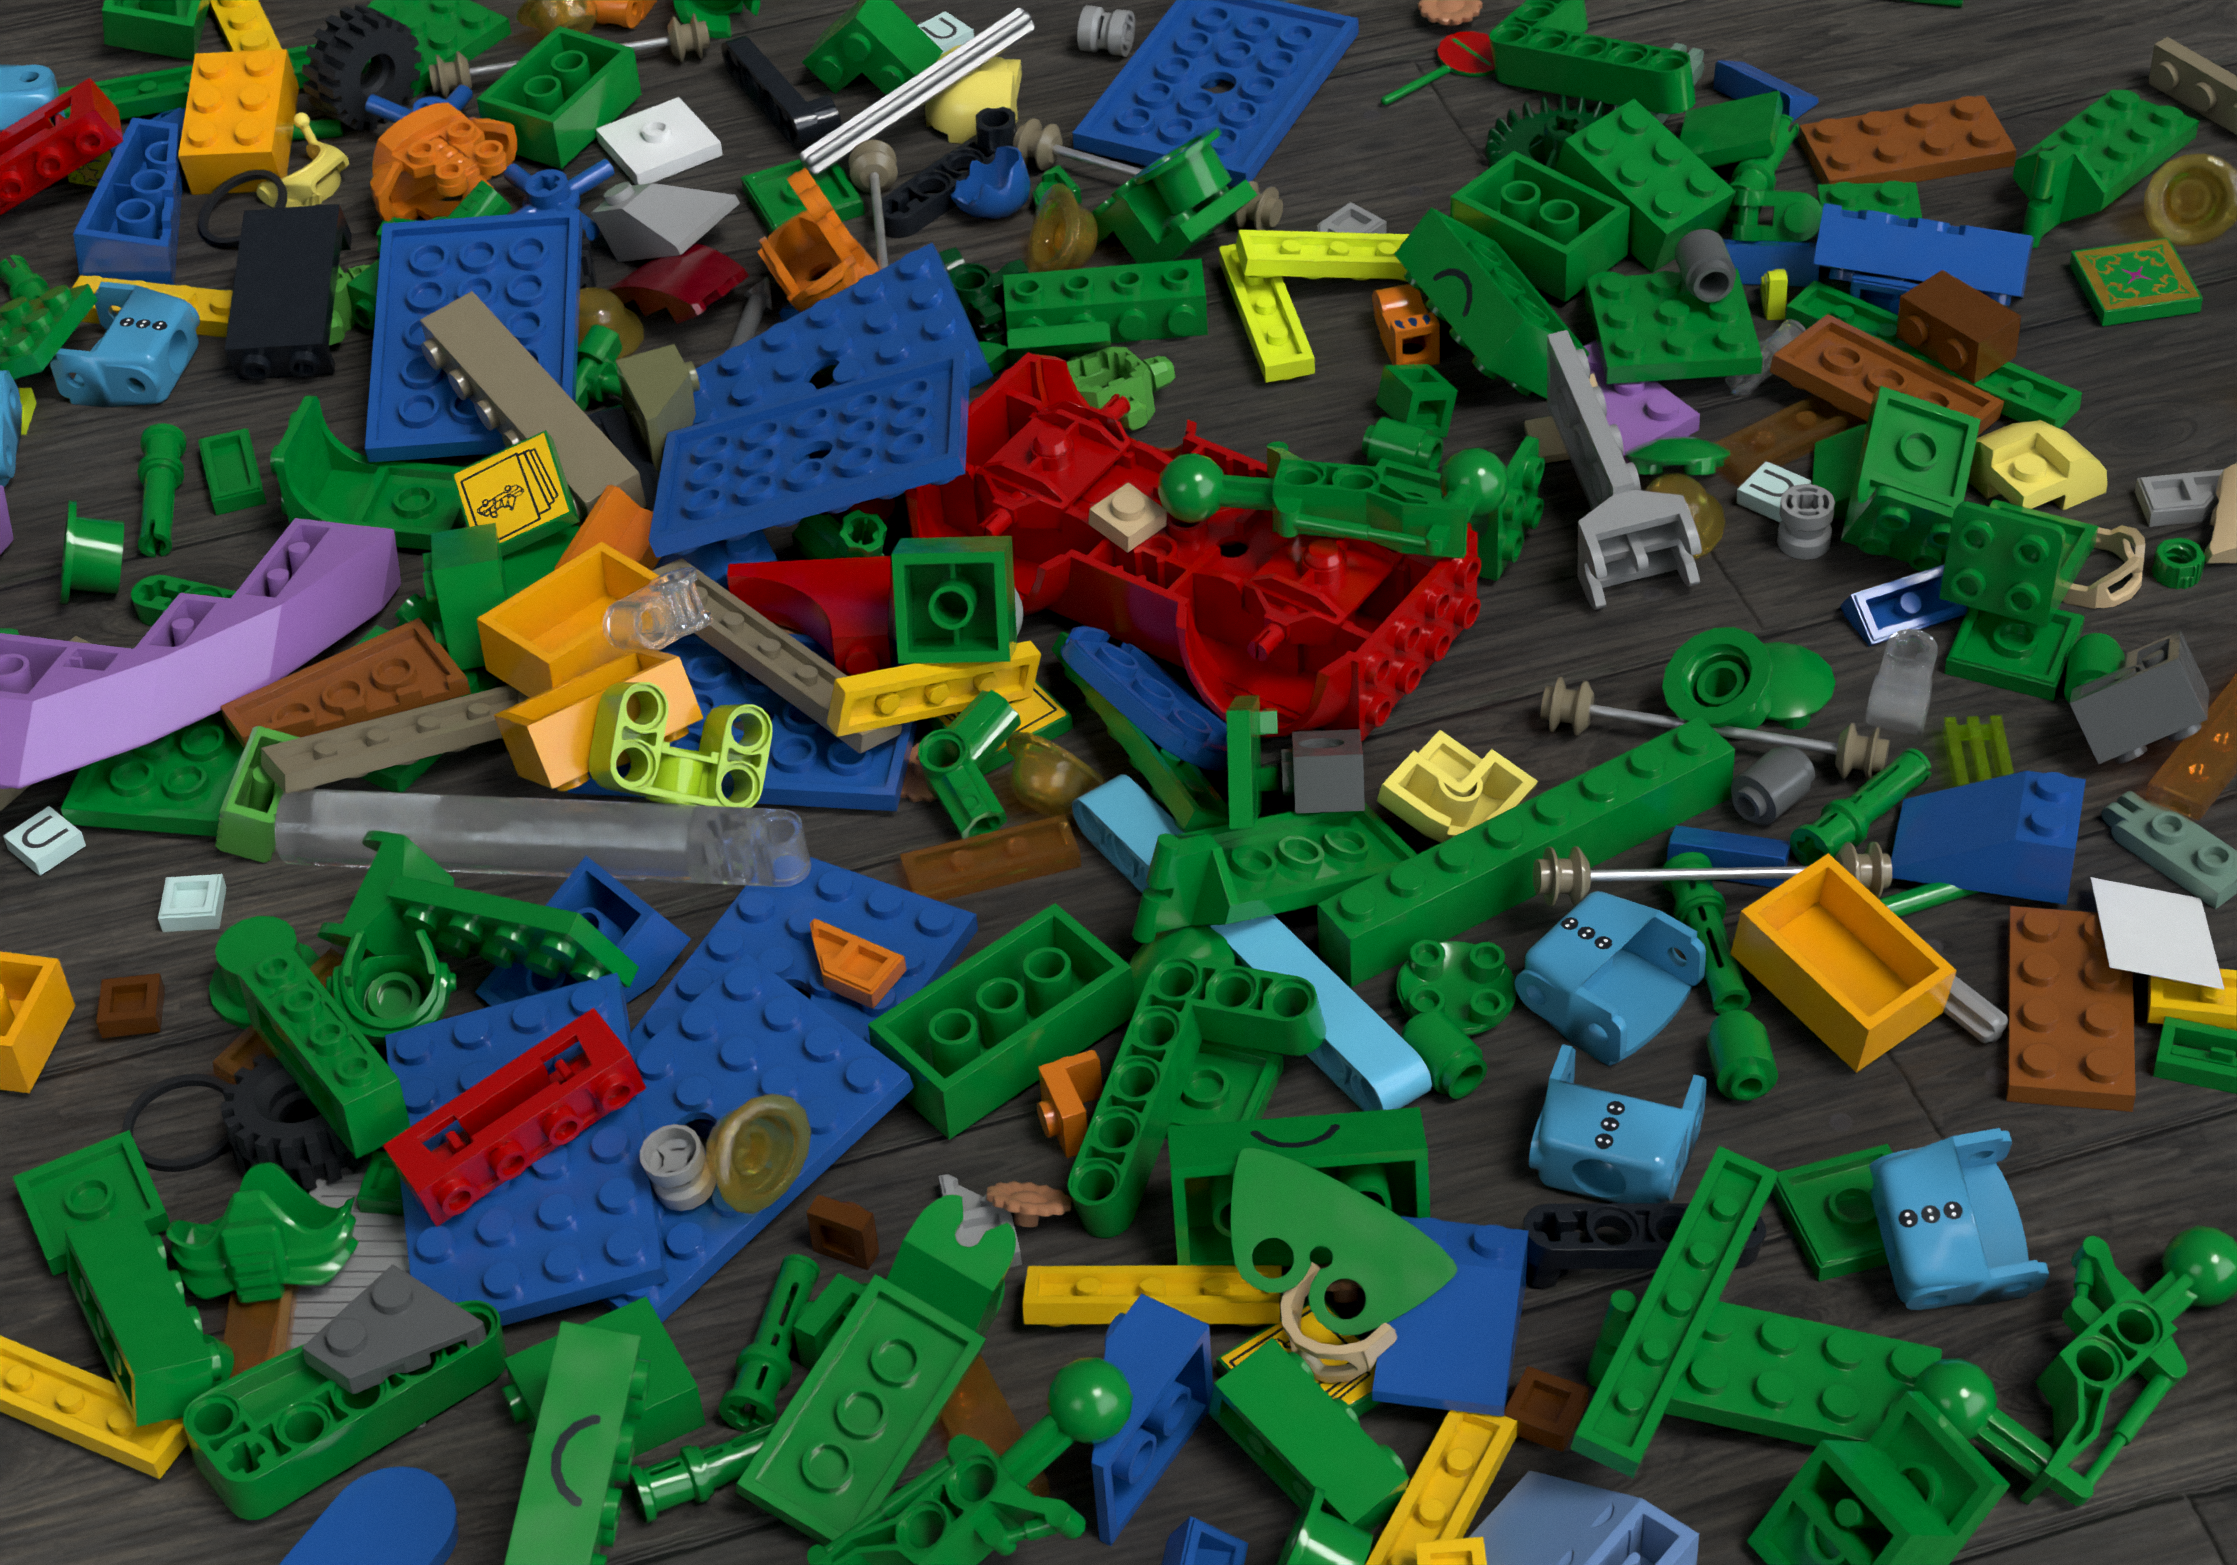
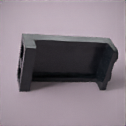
M340 204L244 210L225 344V352L238 379L260 381L267 378L312 377L315 375L333 374L335 372V361L330 352L329 342L340 251L351 250L352 233Z

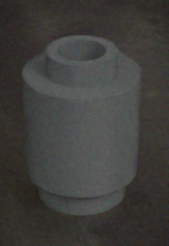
M1699 229L1688 233L1678 242L1675 248V260L1688 291L1705 302H1715L1725 298L1733 289L1736 269L1722 237L1715 231Z
M1793 746L1771 749L1732 781L1731 794L1736 811L1744 819L1759 825L1773 823L1810 791L1811 783L1815 779V770L1812 762L1805 753Z

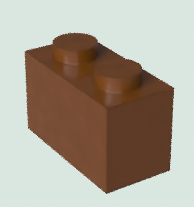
M1941 270L1900 296L1896 337L1975 384L2016 357L2021 315L1946 271Z

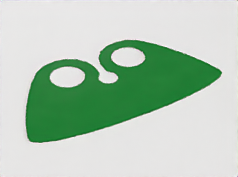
M1255 1148L1242 1149L1239 1153L1231 1196V1244L1235 1265L1242 1279L1254 1288L1270 1293H1282L1296 1287L1304 1279L1311 1267V1251L1315 1247H1327L1332 1252L1333 1260L1328 1267L1318 1271L1311 1283L1308 1295L1310 1309L1317 1321L1324 1327L1346 1336L1368 1332L1379 1328L1383 1323H1388L1400 1317L1431 1297L1455 1276L1458 1269L1453 1259L1440 1245L1418 1228L1369 1197L1318 1170L1277 1153ZM1267 1238L1283 1240L1290 1246L1293 1252L1294 1262L1292 1268L1286 1275L1280 1278L1262 1276L1256 1271L1252 1262L1254 1248L1259 1242ZM1338 1279L1356 1281L1362 1286L1366 1294V1304L1363 1311L1352 1319L1334 1317L1325 1306L1324 1295L1326 1289L1332 1282Z

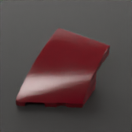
M694 243L682 255L652 259L603 291L612 308L635 300L644 316L667 307L675 322L679 324L704 312L707 305L726 295L732 288L749 277L744 267L730 257L708 246Z

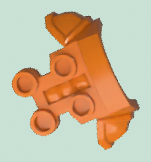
M450 103L428 105L398 120L378 139L373 155V178L370 181V189L380 218L384 221H390L393 217L414 220L419 215L426 220L443 216L448 217L462 201L440 200L463 194V200L481 180L490 185L487 180L491 179L492 176L501 174L514 161L517 152V136L514 125L490 118L470 117L468 119Z
M806 167L798 173H793L786 179L807 210L798 213L784 222L769 235L768 240L765 236L759 240L761 249L758 251L769 271L787 295L788 301L800 313L812 307L816 302L829 298L857 283L861 278L879 271L873 258L851 236Z

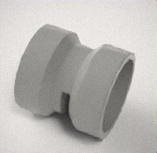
M1086 5L1081 12L1078 23L1077 41L1079 49L1088 52L1107 49L1111 55L1127 57L1132 48L1135 33L1133 11L1116 9L1113 13H1108L1102 7Z
M1801 484L1788 488L1782 494L1779 512L1782 521L1778 528L1777 543L1786 555L1803 560L1816 559L1830 549L1832 538L1830 523L1834 515L1835 501L1829 491L1817 485Z
M667 1125L652 1132L643 1142L640 1150V1162L651 1180L652 1187L661 1204L671 1210L685 1211L703 1204L712 1195L716 1185V1174L694 1130L684 1125Z

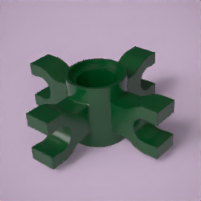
M957 247L938 252L973 330L979 331L984 342L997 344L1005 342V332L998 323L999 320L1004 319L1003 310L998 305L1005 302L1003 275L1029 273L1027 266L1021 259L1007 263L999 271L992 274L990 269L984 265L977 263L966 264Z

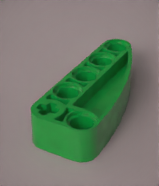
M479 1300L454 1303L484 1323L487 1338L483 1342L468 1348L465 1340L429 1353L431 1364L408 1373H394L386 1377L383 1383L355 1394H351L336 1382L306 1364L302 1350L304 1345L288 1350L228 1379L197 1396L188 1404L184 1411L183 1424L198 1470L228 1509L237 1517L246 1520H258L272 1515L499 1377L506 1367L504 1359L507 1358V1351L501 1319L496 1308L487 1302Z

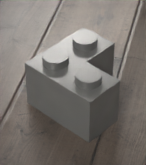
M2181 631L2128 652L2126 667L2073 688L2071 692L2070 706L2098 764L2110 759H2114L2116 764L2131 761L2147 751V744L2166 736L2170 742L2187 738L2202 728L2200 722L2208 720L2209 689Z

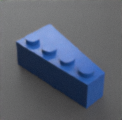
M132 117L123 135V142L115 150L73 233L79 276H100L103 278L131 281L141 280L150 283L175 285L184 174L178 157L180 147L179 124Z
M1824 203L1813 264L1830 269L1829 279L1851 282L1852 275L1855 273L1909 283L1910 281L1922 283L1939 271L1944 270L1998 303L2010 306L2011 297L2023 298L2034 237L1967 225H1960V227L1951 226L1950 223L1910 217L1909 219L1899 218L1897 215L1872 210H1859V212L1842 210L1840 205Z

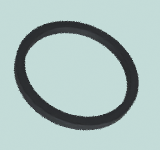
M251 170L238 174L217 187L205 201L199 215V228L207 241L218 247L239 246L241 235L229 238L215 236L209 231L208 220L212 209L221 197L242 183L252 180H268L273 182L278 189V198L274 208H285L288 196L287 189L278 175L267 170Z
M185 1074L163 1080L148 1088L131 1104L123 1120L122 1133L130 1130L133 1137L134 1125L141 1111L151 1101L166 1092L182 1087L202 1086L223 1093L228 1082L205 1074ZM226 1134L210 1149L192 1157L174 1160L156 1158L143 1152L138 1146L137 1148L146 1167L163 1172H182L199 1168L216 1160L231 1148L228 1134Z

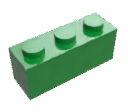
M1271 1338L1214 1383L1208 1413L1300 1509L1312 1488L1317 1486L1325 1490L1320 1511L1368 1533L1394 1513L1407 1489L1410 1478L1406 1474L1403 1462L1390 1447L1385 1444L1378 1445L1360 1427L1357 1415L1345 1401L1337 1397L1332 1399L1315 1381L1311 1368L1300 1355L1292 1351L1287 1353Z

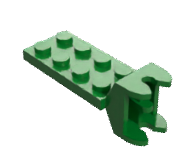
M380 830L367 831L362 841L363 846L377 851L343 923L324 922L317 933L320 939L348 948L354 932L357 929L364 930L367 936V947L361 961L371 956L390 954L419 955L422 957L415 940V931L424 929L431 940L434 951L439 948L449 955L462 959L467 958L468 953L480 955L483 959L496 966L507 969L511 968L513 963L523 964L531 971L552 979L557 978L559 973L571 975L579 982H584L618 973L623 987L630 988L639 968L580 913L454 887V878L405 835Z
M946 1195L927 1206L903 1239L887 1280L877 1274L873 1276L737 1482L736 1493L824 1546L881 1507L880 1503L892 1494L984 1349L986 1342L984 1336L1000 1311L1005 1292L1004 1278L1011 1266L1015 1252L1016 1236L1011 1225L1004 1223L987 1230L976 1245L972 1247L962 1246L955 1237L956 1232L963 1223L962 1196Z

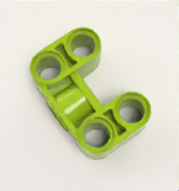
M621 682L609 686L602 694L589 756V771L593 780L599 786L609 790L646 797L645 799L655 802L719 811H745L752 808L759 801L763 791L772 740V722L769 715L761 707L754 704L720 705L713 708L706 716L703 724L699 751L671 747L669 742L663 741L668 718V700L659 686L650 682ZM633 693L641 704V712L634 722L627 714V702ZM737 716L744 725V734L738 743L734 740L731 732V726ZM623 750L629 755L631 761V768L624 779L618 774L616 769L618 755ZM727 772L732 775L734 780V790L728 799L724 796L721 787L723 777Z

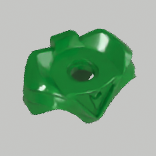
M271 1162L255 1164L247 1171L239 1191L235 1192L230 1198L222 1217L209 1224H197L177 1219L173 1220L166 1230V1235L171 1241V1253L179 1263L177 1265L178 1272L186 1286L196 1297L210 1300L236 1290L238 1300L241 1303L280 1299L285 1292L284 1284L317 1287L328 1284L342 1270L359 1243L353 1237L356 1219L351 1214L355 1197L346 1200L345 1204L339 1208L326 1206L298 1186L280 1166Z

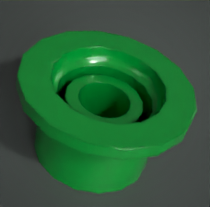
M1213 127L1176 147L1136 174L1133 178L1135 183L1139 185L1152 180L1172 215H1177L1205 200L1232 180L1211 145V142L1222 134L1219 127Z
M72 500L68 501L59 597V604L68 605L70 590L118 594L121 575L124 521L76 517L77 501Z
M1736 627L1713 628L1693 636L1676 650L1665 668L1662 688L1668 707L1684 723L1700 716L1712 728L1732 726L1755 730L1764 722L1771 710L1773 696L1770 686L1773 665L1768 649L1753 633Z
M274 916L247 918L229 927L218 939L215 948L218 967L213 973L209 992L213 1009L225 1022L242 1029H254L251 1025L237 972L292 947L325 987L326 975L322 959L310 946L298 942L295 930L287 921Z
M1315 1486L1300 1509L1275 1565H1364L1372 1544L1373 1534L1320 1511L1325 1490Z

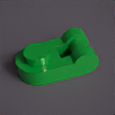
M1735 189L1734 205L1739 206L1738 224H1733L1732 240L1801 242L1812 238L1819 231L1823 210L1818 200L1809 193L1789 190ZM1759 206H1773L1772 225L1758 224Z

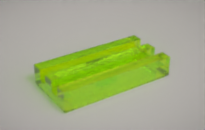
M2001 715L1990 716L1989 724H1980L1979 716H1967L1966 725H1957L1956 717H1944L1942 732L1954 787L1969 784L1961 741H1970L1978 782L1992 779L1984 740L1990 741L1997 777L2014 774Z

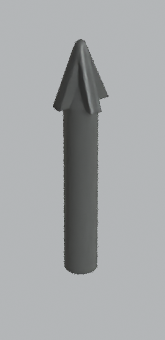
M768 277L763 278L743 294L748 300L728 349L739 346L754 338L764 311L766 313L772 311L770 279Z

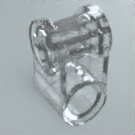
M686 567L665 573L653 579L649 585L619 601H615L609 606L603 621L604 634L609 643L616 648L625 650H659L686 635L700 631L712 624L714 619L711 611L704 610L695 585V581L699 578L694 567Z
M1904 629L1890 636L1879 674L1875 676L1865 725L1922 736L1932 693V673L1938 652L1936 641L1928 633L1918 629Z

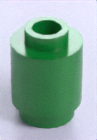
M1382 417L1376 426L1370 425L1367 428L1362 442V454L1367 456L1368 466H1376L1380 458L1436 472L1443 453V439L1433 436L1431 429Z
M2091 633L2081 637L2072 646L2068 654L2064 687L2065 698L2069 704L2073 688L2125 667L2124 652L2115 639L2106 634Z
M1743 1010L1728 1011L1714 1019L1710 1026L1706 1043L1719 1091L1724 1096L1734 1100H1753L1769 1092L1777 1082L1778 1070L1765 1026L1753 1014Z
M1442 1011L1420 1013L1411 1018L1404 1026L1401 1037L1424 1061L1431 1076L1432 1087L1438 1093L1449 1094L1452 1098L1459 1099L1472 1093L1481 1084L1487 1073V1064L1482 1059V1050Z

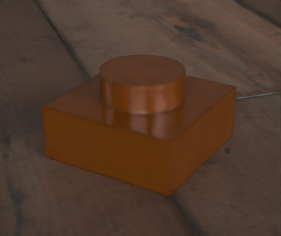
M160 973L101 980L96 1023L102 1038L161 1032L165 987Z
M818 1194L806 1212L813 1251L869 1270L880 1253L874 1213L866 1211L854 1202H840Z
M1527 1366L1505 1408L1504 1416L1517 1420V1436L1564 1452L1588 1404L1589 1387Z

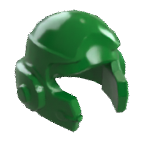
M357 929L350 939L341 965L334 966L332 976L326 978V990L371 1044L386 1046L385 1035L442 1020L449 1004L451 992L456 991V974L450 972L447 963L438 961L431 940L424 929L415 931V940L422 957L419 955L390 954L371 956L363 961L361 960L367 947V936L364 930Z

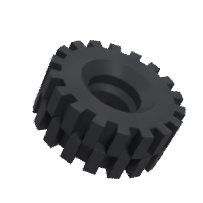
M355 5V8L352 9L346 6L339 9L341 18L331 14L325 20L328 28L325 31L318 28L314 33L313 37L318 39L315 47L308 45L305 53L306 56L311 58L310 64H303L302 74L309 77L310 80L304 82L303 87L306 93L312 95L308 100L313 106L319 108V111L356 130L362 131L365 128L371 131L377 129V121L383 124L389 121L365 111L369 96L374 94L405 107L401 103L404 97L411 99L415 92L414 89L410 88L412 80L419 81L421 71L414 67L415 64L422 62L421 52L414 49L419 45L417 37L410 34L412 30L408 26L371 7ZM370 60L367 72L365 73L364 77L360 80L362 70L365 64Z
M264 1053L252 1059L255 1067L253 1070L241 1067L234 1074L237 1085L227 1083L223 1091L225 1101L221 1102V1113L235 1162H238L240 1171L244 1175L255 1164L271 1162L280 1166L294 1182H302L303 1189L308 1190L317 1188L316 1179L327 1176L331 1184L342 1179L340 1170L346 1166L355 1172L364 1165L362 1157L358 1159L354 1157L276 1056L268 1059ZM316 1116L306 1121L291 1123L303 1117Z

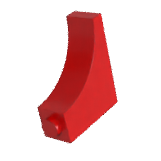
M891 556L728 564L727 580L730 593L772 623L798 630L817 641L830 655L835 668L846 676L893 668L895 605Z

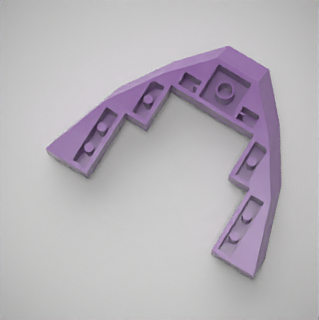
M0 485L1 554L14 538L4 486ZM295 518L231 598L179 593L134 649L0 633V789H20L146 745L220 711V706L286 677L382 611L399 588L401 578L394 529Z

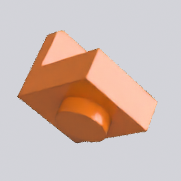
M1094 1050L1074 1056H1066L1055 1062L1038 1067L1042 1102L1037 1103L1040 1123L1047 1138L1057 1136L1066 1158L1078 1155L1088 1130L1086 1110L1083 1103L1100 1098L1103 1092L1100 1060Z

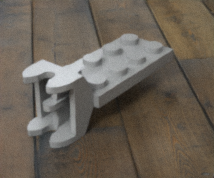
M1568 330L1548 334L1547 407L1592 510L1578 521V579L1589 604L1594 610L1606 607L1607 604L1602 588L1673 570H1678L1686 586L1700 584L1697 566L1692 555L1702 553L1701 543L1693 517L1683 495L1641 491L1639 475L1634 463L1626 464L1622 456L1624 448L1619 428L1616 424L1609 425L1607 422V408L1600 386L1592 387L1589 381L1590 367L1585 351L1583 349H1575Z

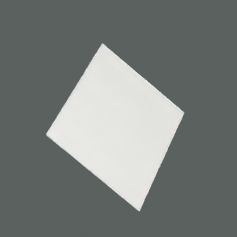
M2091 877L2110 968L2224 989L2201 898Z

